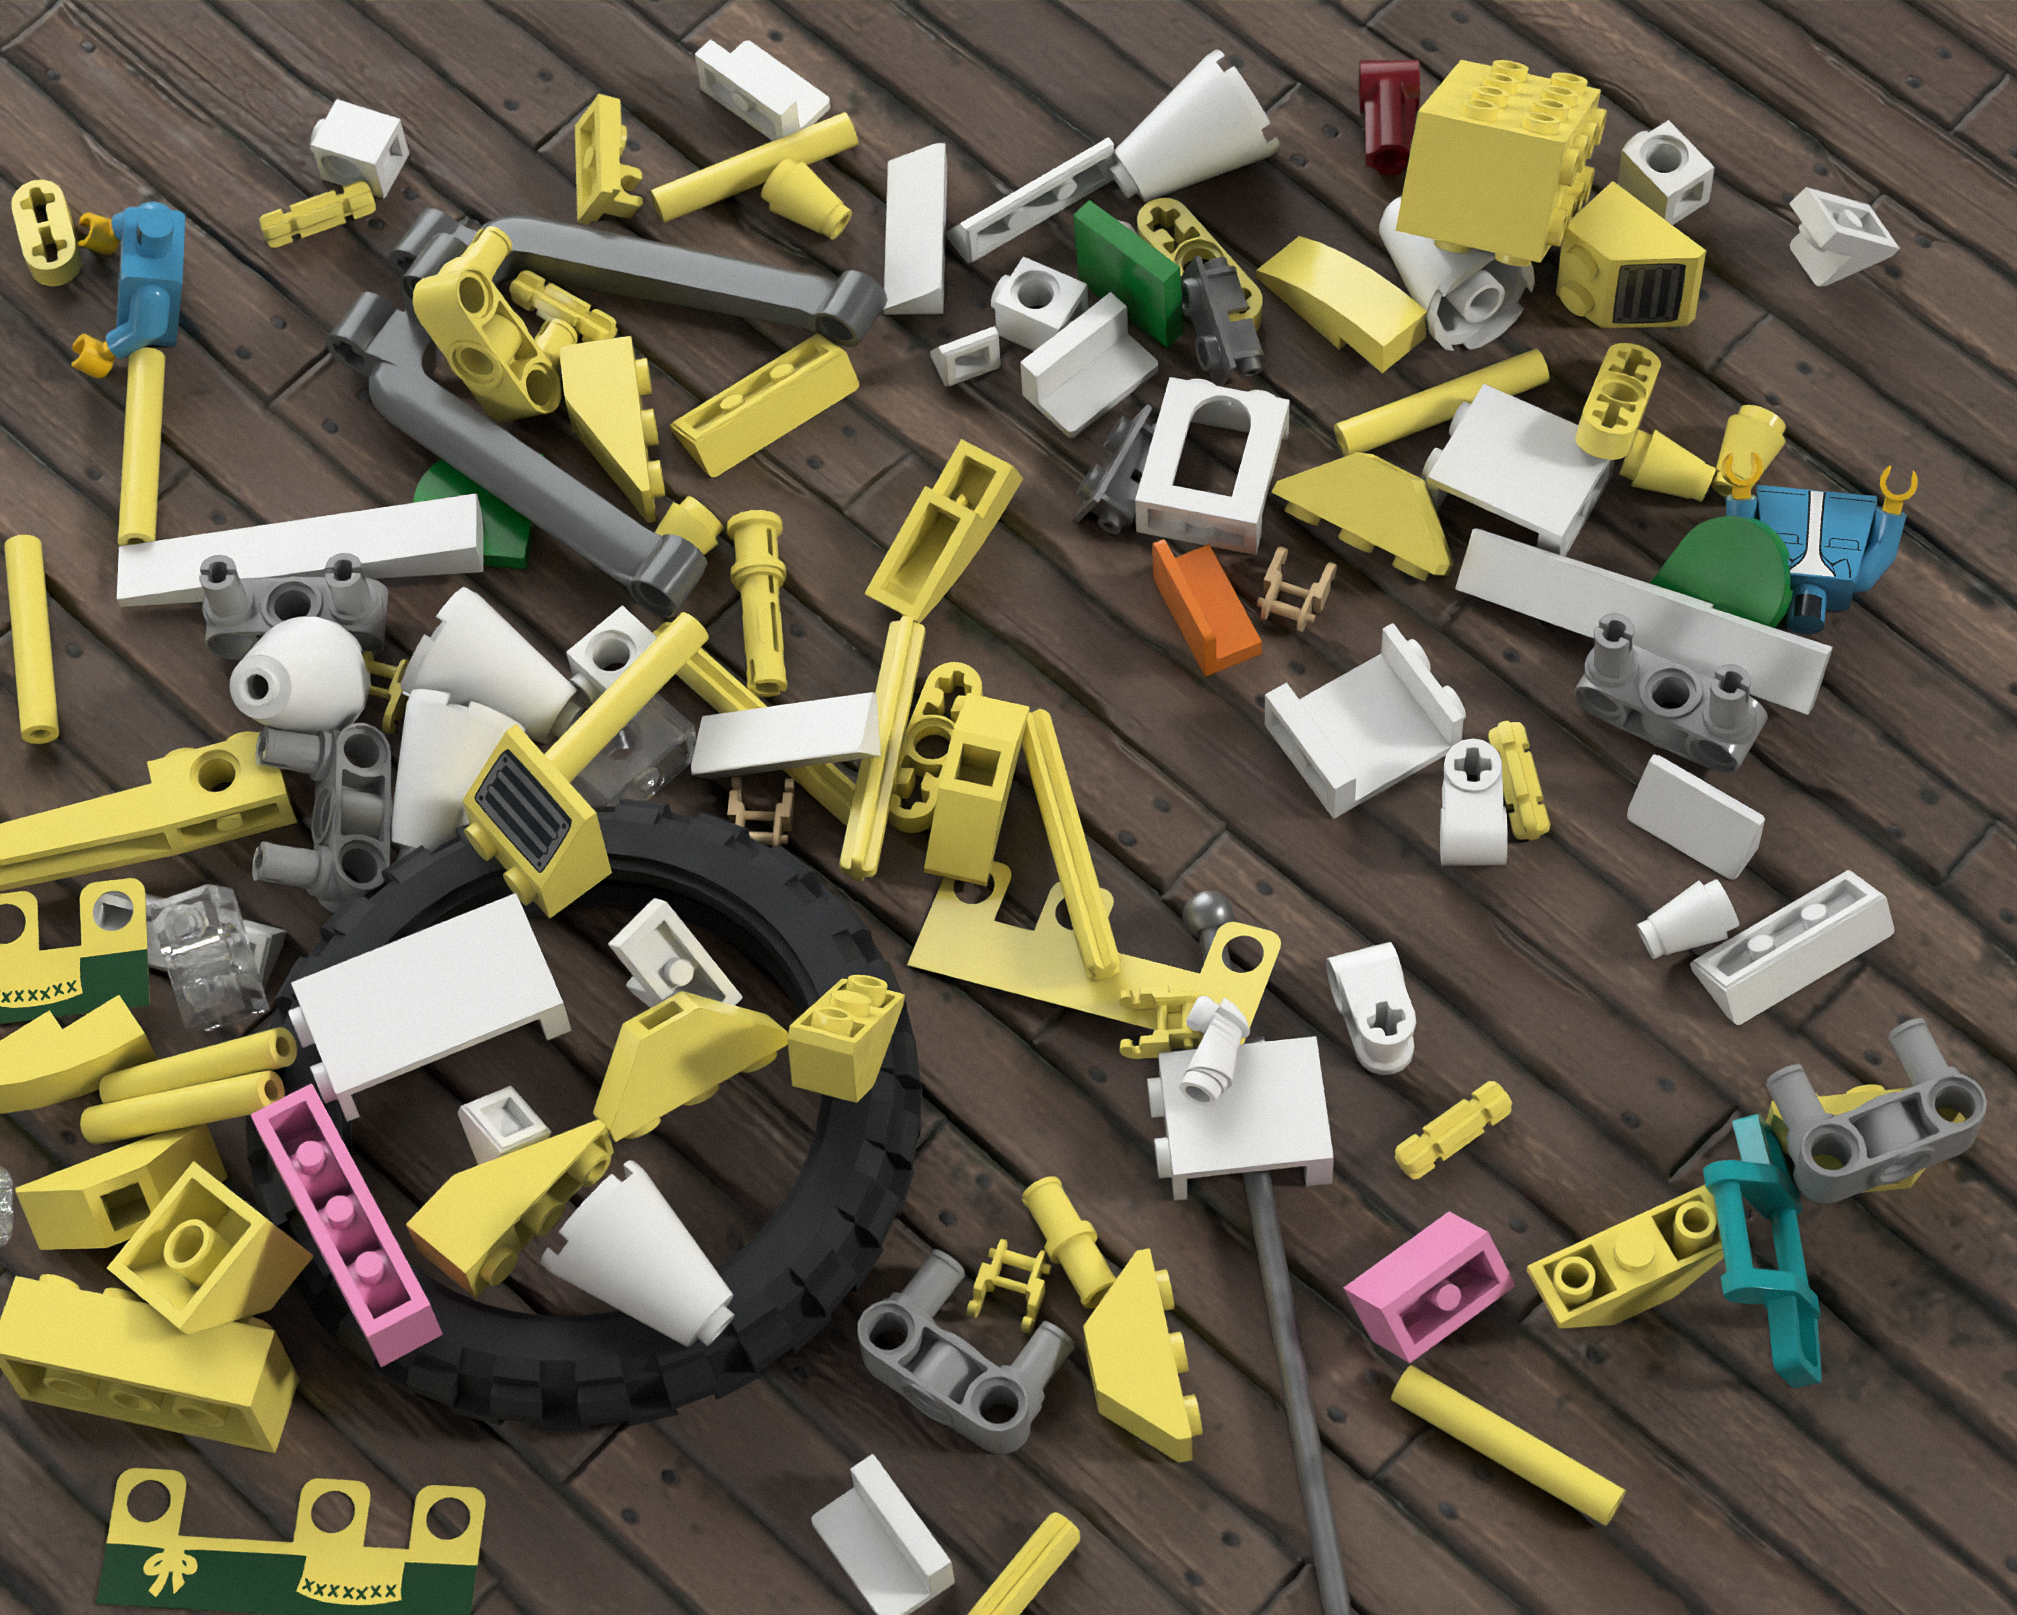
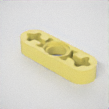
M1157 198L1146 203L1140 209L1137 216V234L1139 237L1180 266L1181 276L1184 273V265L1193 260L1195 256L1200 255L1202 259L1207 260L1225 257L1229 266L1236 267L1248 305L1246 312L1243 314L1239 312L1228 314L1230 322L1252 318L1255 330L1257 331L1262 322L1263 299L1261 291L1181 202L1171 198ZM1160 223L1164 228L1174 225L1175 241L1179 245L1175 251L1174 239L1164 229L1154 232V225Z
M1618 343L1609 347L1583 409L1575 434V441L1583 451L1594 457L1607 460H1617L1627 456L1661 367L1660 359L1652 351L1631 343Z
M945 663L930 673L905 732L887 819L894 828L902 832L918 833L932 826L938 789L947 757L946 754L938 759H926L916 752V745L922 738L929 735H939L950 742L954 726L967 694L983 696L980 676L972 667L964 663ZM955 686L964 687L965 696H957L950 711V720L943 716L945 712L944 693H951ZM916 774L923 778L921 783L923 802H915L911 810L903 809L901 798L908 799L911 796L916 784Z

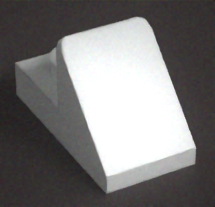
M1808 187L1789 203L1802 221L1799 225L1800 233L1791 241L1790 249L1813 283L1818 287L1830 285L1886 260L1900 249L1868 204Z
M654 898L608 943L610 948L633 975L626 984L627 988L650 1008L680 991L734 1006L743 998L666 901Z

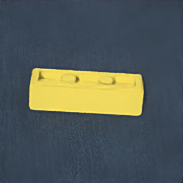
M815 334L673 421L669 426L673 434L702 470L713 478L853 393L859 388V381L846 351L822 335Z

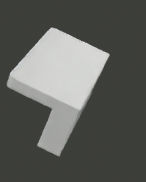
M710 39L695 53L700 89L772 141L812 126L830 109V99L827 95L751 41H744L730 54Z
M1111 292L1020 362L1023 396L1069 438L1076 437L1158 372L1157 359L1128 334L1127 306Z
M872 1454L850 1469L854 1488L815 1513L811 1519L812 1525L876 1615H909L955 1583L952 1563L880 1462Z

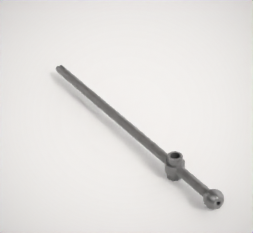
M1202 891L1194 894L1187 901L1183 910V922L1186 929L1200 939L1204 963L1217 930L1223 924L1233 922L1234 910L1230 901L1217 891ZM1226 944L1222 951V960L1225 966L1232 971ZM1262 1036L1247 1039L1244 1044L1265 1042V1038ZM1269 1170L1244 1172V1183L1322 1605L1325 1615H1352Z

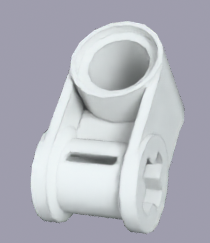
M1473 738L1461 740L1453 745L1446 754L1442 786V808L1440 811L1441 866L1506 865L1507 813L1506 807H1503L1502 762L1500 754L1494 746L1484 740ZM1467 775H1476L1477 782L1467 781Z
M1387 942L1327 958L1326 970L1333 999L1338 1011L1343 1015L1356 1056L1361 1065L1370 1072L1380 1075L1395 1074L1403 1070L1411 1062L1414 1053L1413 1033L1416 1027V1017L1405 987L1400 961L1392 943Z

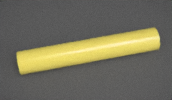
M844 112L650 190V196L657 215L664 224L765 183L773 170L785 159H790L795 164L804 162L808 166L858 145L857 134L849 116Z
M143 347L130 354L128 361L118 530L119 546L155 541L165 355L157 349Z
M1535 348L1336 423L1334 425V433L1337 443L1344 456L1357 452L1364 453L1453 419L1462 402L1465 401L1472 404L1483 384L1511 396L1549 382L1548 367L1541 352Z
M18 535L9 538L4 544L20 730L21 738L25 742L44 744L58 738L59 726L42 543L35 536Z
M682 612L544 754L569 783L709 639L705 628L694 617Z
M278 1027L106 1074L101 1079L99 1085L100 1097L103 1104L237 1076L280 1069L294 1063L297 1056L296 1041L290 1031L283 1027Z
M267 1070L90 1106L83 1111L80 1126L84 1138L90 1144L100 1145L247 1116L284 1098L285 1090L279 1075L274 1071Z
M1413 1365L1406 1369L1391 1396L1393 1402L1604 1526L1610 1522L1625 1495V1489Z

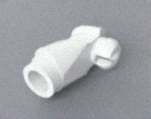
M1200 996L1191 1009L1186 1023L1190 1029L1205 1035L1184 1074L1179 1088L1182 1094L1189 1100L1199 1105L1213 1106L1216 1104L1219 1096L1232 1086L1238 1046L1241 1038H1246L1250 1035V1030L1245 1016L1234 1003L1223 998L1219 1005L1207 996Z

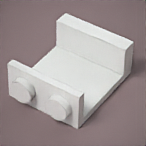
M1483 384L1472 404L1464 401L1457 409L1449 429V435L1452 437L1444 450L1436 447L1431 452L1423 468L1421 479L1427 481V486L1437 511L1448 493L1539 533L1537 548L1566 556L1613 475L1615 460L1597 458L1583 451L1575 441L1577 424Z
M1394 623L1382 629L1381 654L1303 698L1298 699L1287 682L1265 694V726L1333 819L1446 756L1450 748L1462 740L1463 721L1466 718V712L1459 696L1450 686L1446 685L1443 688L1440 686L1430 672V663L1422 647L1414 639L1406 641Z
M1316 1036L1240 1044L1236 1053L1237 1062L1232 1086L1219 1096L1216 1104L1213 1106H1203L1189 1100L1182 1094L1179 1088L1197 1049L1158 1053L1159 1077L1147 1078L1151 1118L1164 1117L1166 1138L1154 1139L1159 1179L1171 1177L1174 1201L1187 1199L1188 1178L1303 1166L1306 1187L1332 1184L1334 1157Z

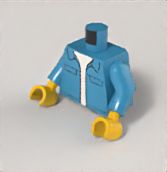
M146 202L138 207L125 208L123 212L115 214L112 220L90 212L82 215L79 225L90 228V231L84 240L78 242V246L104 255H111L120 243L116 328L107 333L106 342H102L87 334H82L75 340L72 346V350L80 354V356L72 362L71 367L101 379L111 370L115 356L119 359H124L147 345L176 347L183 282L185 214L181 211L171 210L163 203Z
M1752 452L1750 459L1752 465L1751 474L1745 480H1740L1732 472L1733 455L1732 453L1728 454L1721 465L1723 478L1732 485V495L1726 497V516L1755 518L1771 527L1781 537L1790 554V559H1788L1790 589L1793 590L1792 600L1787 611V627L1799 634H1815L1822 631L1825 627L1826 610L1839 612L1849 610L1853 594L1870 590L1895 561L1907 516L1904 512H1901L1904 501L1909 500L1915 494L1918 486V478L1915 471L1913 470L1910 489L1904 494L1895 495L1888 490L1886 485L1892 465L1888 466L1880 477V488L1885 496L1883 507L1876 508L1877 496L1765 485H1757L1756 495H1752L1751 485L1757 482L1762 475V459L1757 453Z

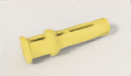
M765 510L741 512L732 516L727 523V534L734 541L736 560L730 571L731 581L736 589L740 591L742 599L747 689L757 697L780 695V691L785 692L788 687L784 666L782 620L779 605V588L786 579V566L779 560L777 538L782 534L783 527L782 520L777 514Z

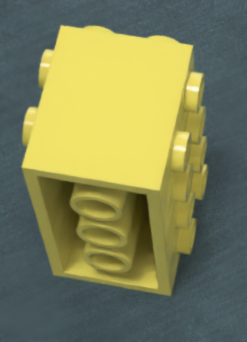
M1460 60L1418 111L1395 231L1435 239L1434 245L1449 252L1468 253L1471 251V248L1495 253L1494 258L1497 261L1512 266H1529L1531 261L1541 263L1551 245L1558 247L1561 245L1564 231H1568L1570 219L1581 210L1582 203H1587L1595 168L1585 166L1586 160L1591 158L1594 145L1599 146L1607 116V110L1597 108L1601 89L1587 87V79L1574 74L1553 73L1551 79L1528 74L1529 68L1526 65L1513 61L1496 60L1493 61L1492 66Z

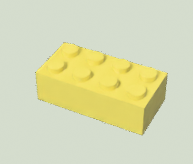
M51 1274L41 1275L39 1281L15 1276L0 1319V1368L21 1399L276 1453L299 1377L276 1331L263 1320L249 1316L187 1335L153 1306L144 1303L141 1297L132 1292L119 1288H106L103 1294L81 1290L76 1283L69 1279Z

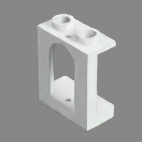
M1169 377L1135 499L1136 532L1200 545L1210 544L1211 547L1257 555L1262 536V513L1281 441L1282 439L1287 440L1289 434L1290 400L1278 398L1262 390L1246 392L1216 386L1214 383L1204 379L1183 380ZM1190 422L1249 433L1232 497L1173 486Z

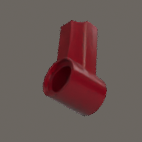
M1419 60L1359 61V113H1364L1365 164L1376 169L1379 174H1401L1408 167L1416 125V113H1418L1420 105Z

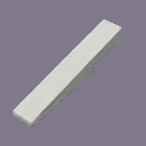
M477 494L119 546L117 602L120 607L203 602L205 592L199 581V575H201L200 566L205 559L214 555H225L233 559L240 578L325 577L326 562L330 557L340 553H350L357 556L362 564L365 577L371 579L483 572L484 519Z
M1477 528L1472 531L1455 587L1456 590L1594 638L1595 627H1599V620L1603 616L1613 613L1624 615L1634 624V645L1675 663L1686 665L1691 670L1711 679L1712 677L1715 678L1716 670L1723 665L1734 664L1741 666L1751 676V695L1807 715L1814 707L1833 648L1829 645L1713 609L1714 604Z

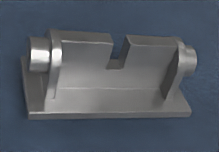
M1195 256L1181 276L1182 311L1186 316H1191L1198 336L1195 347L1200 367L1205 372L1209 371L1212 383L1220 387L1224 385L1234 370H1237L1240 378H1248L1262 371L1260 361L1265 356L1252 318L1230 322L1228 314L1245 311L1248 307L1236 267L1229 266L1225 257L1214 258L1203 265L1201 256Z
M1147 404L1131 421L1124 416L1121 417L1112 429L1103 446L1111 454L1103 467L1095 464L1090 469L1076 492V495L1084 499L1073 518L1075 522L1078 523L1087 513L1092 512L1099 517L1098 525L1111 534H1118L1122 528L1130 527L1136 515L1135 499L1140 485L1130 477L1134 474L1140 479L1142 478L1156 424L1150 426L1145 423L1153 408Z

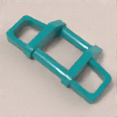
M1759 1113L1735 1119L1732 1123L1742 1161H1717L1705 1166L1703 1169L1706 1189L1714 1195L1726 1273L1721 1276L1723 1295L1729 1302L1762 1304L1767 1309L1773 1366L1775 1371L1793 1389L1821 1383L1822 1374L1818 1320L1821 1318L1818 1297L1809 1288L1797 1221V1215L1803 1211L1799 1189L1792 1183L1782 1145L1765 1119ZM1741 1196L1762 1217L1770 1220L1779 1271L1753 1268Z

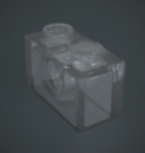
M656 693L570 784L583 799L585 798V801L591 807H598L601 810L605 807H616V804L619 805L620 799L648 801L692 762L697 741L694 725ZM619 749L633 750L629 755L622 758L608 757Z
M206 884L148 905L185 1029L212 1031L270 1011L233 888Z

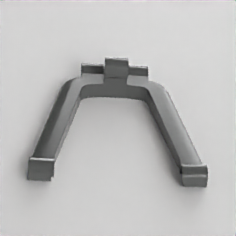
M434 208L424 209L390 253L392 266L402 276L400 287L406 310L403 312L396 309L389 301L377 294L370 292L361 293L326 338L329 352L347 368L369 377L370 398L375 409L389 423L608 576L627 586L633 599L645 610L663 618H672L678 613L697 585L708 564L704 554L694 544L673 534L661 536L646 529L430 379L443 353L419 322L414 312L412 302L413 291L416 284L422 278L437 275L445 263L456 257H461L479 229L474 231L464 227L441 210ZM527 215L499 217L479 228L484 230L491 226L499 228L512 242L511 252L505 257L492 277V282L496 288L505 281L517 278L521 271H531L544 278L546 282L799 326L813 332H817L820 329L830 340L847 347L857 346L861 343L887 304V296L881 285L872 277L855 270L845 271L835 281L811 273Z

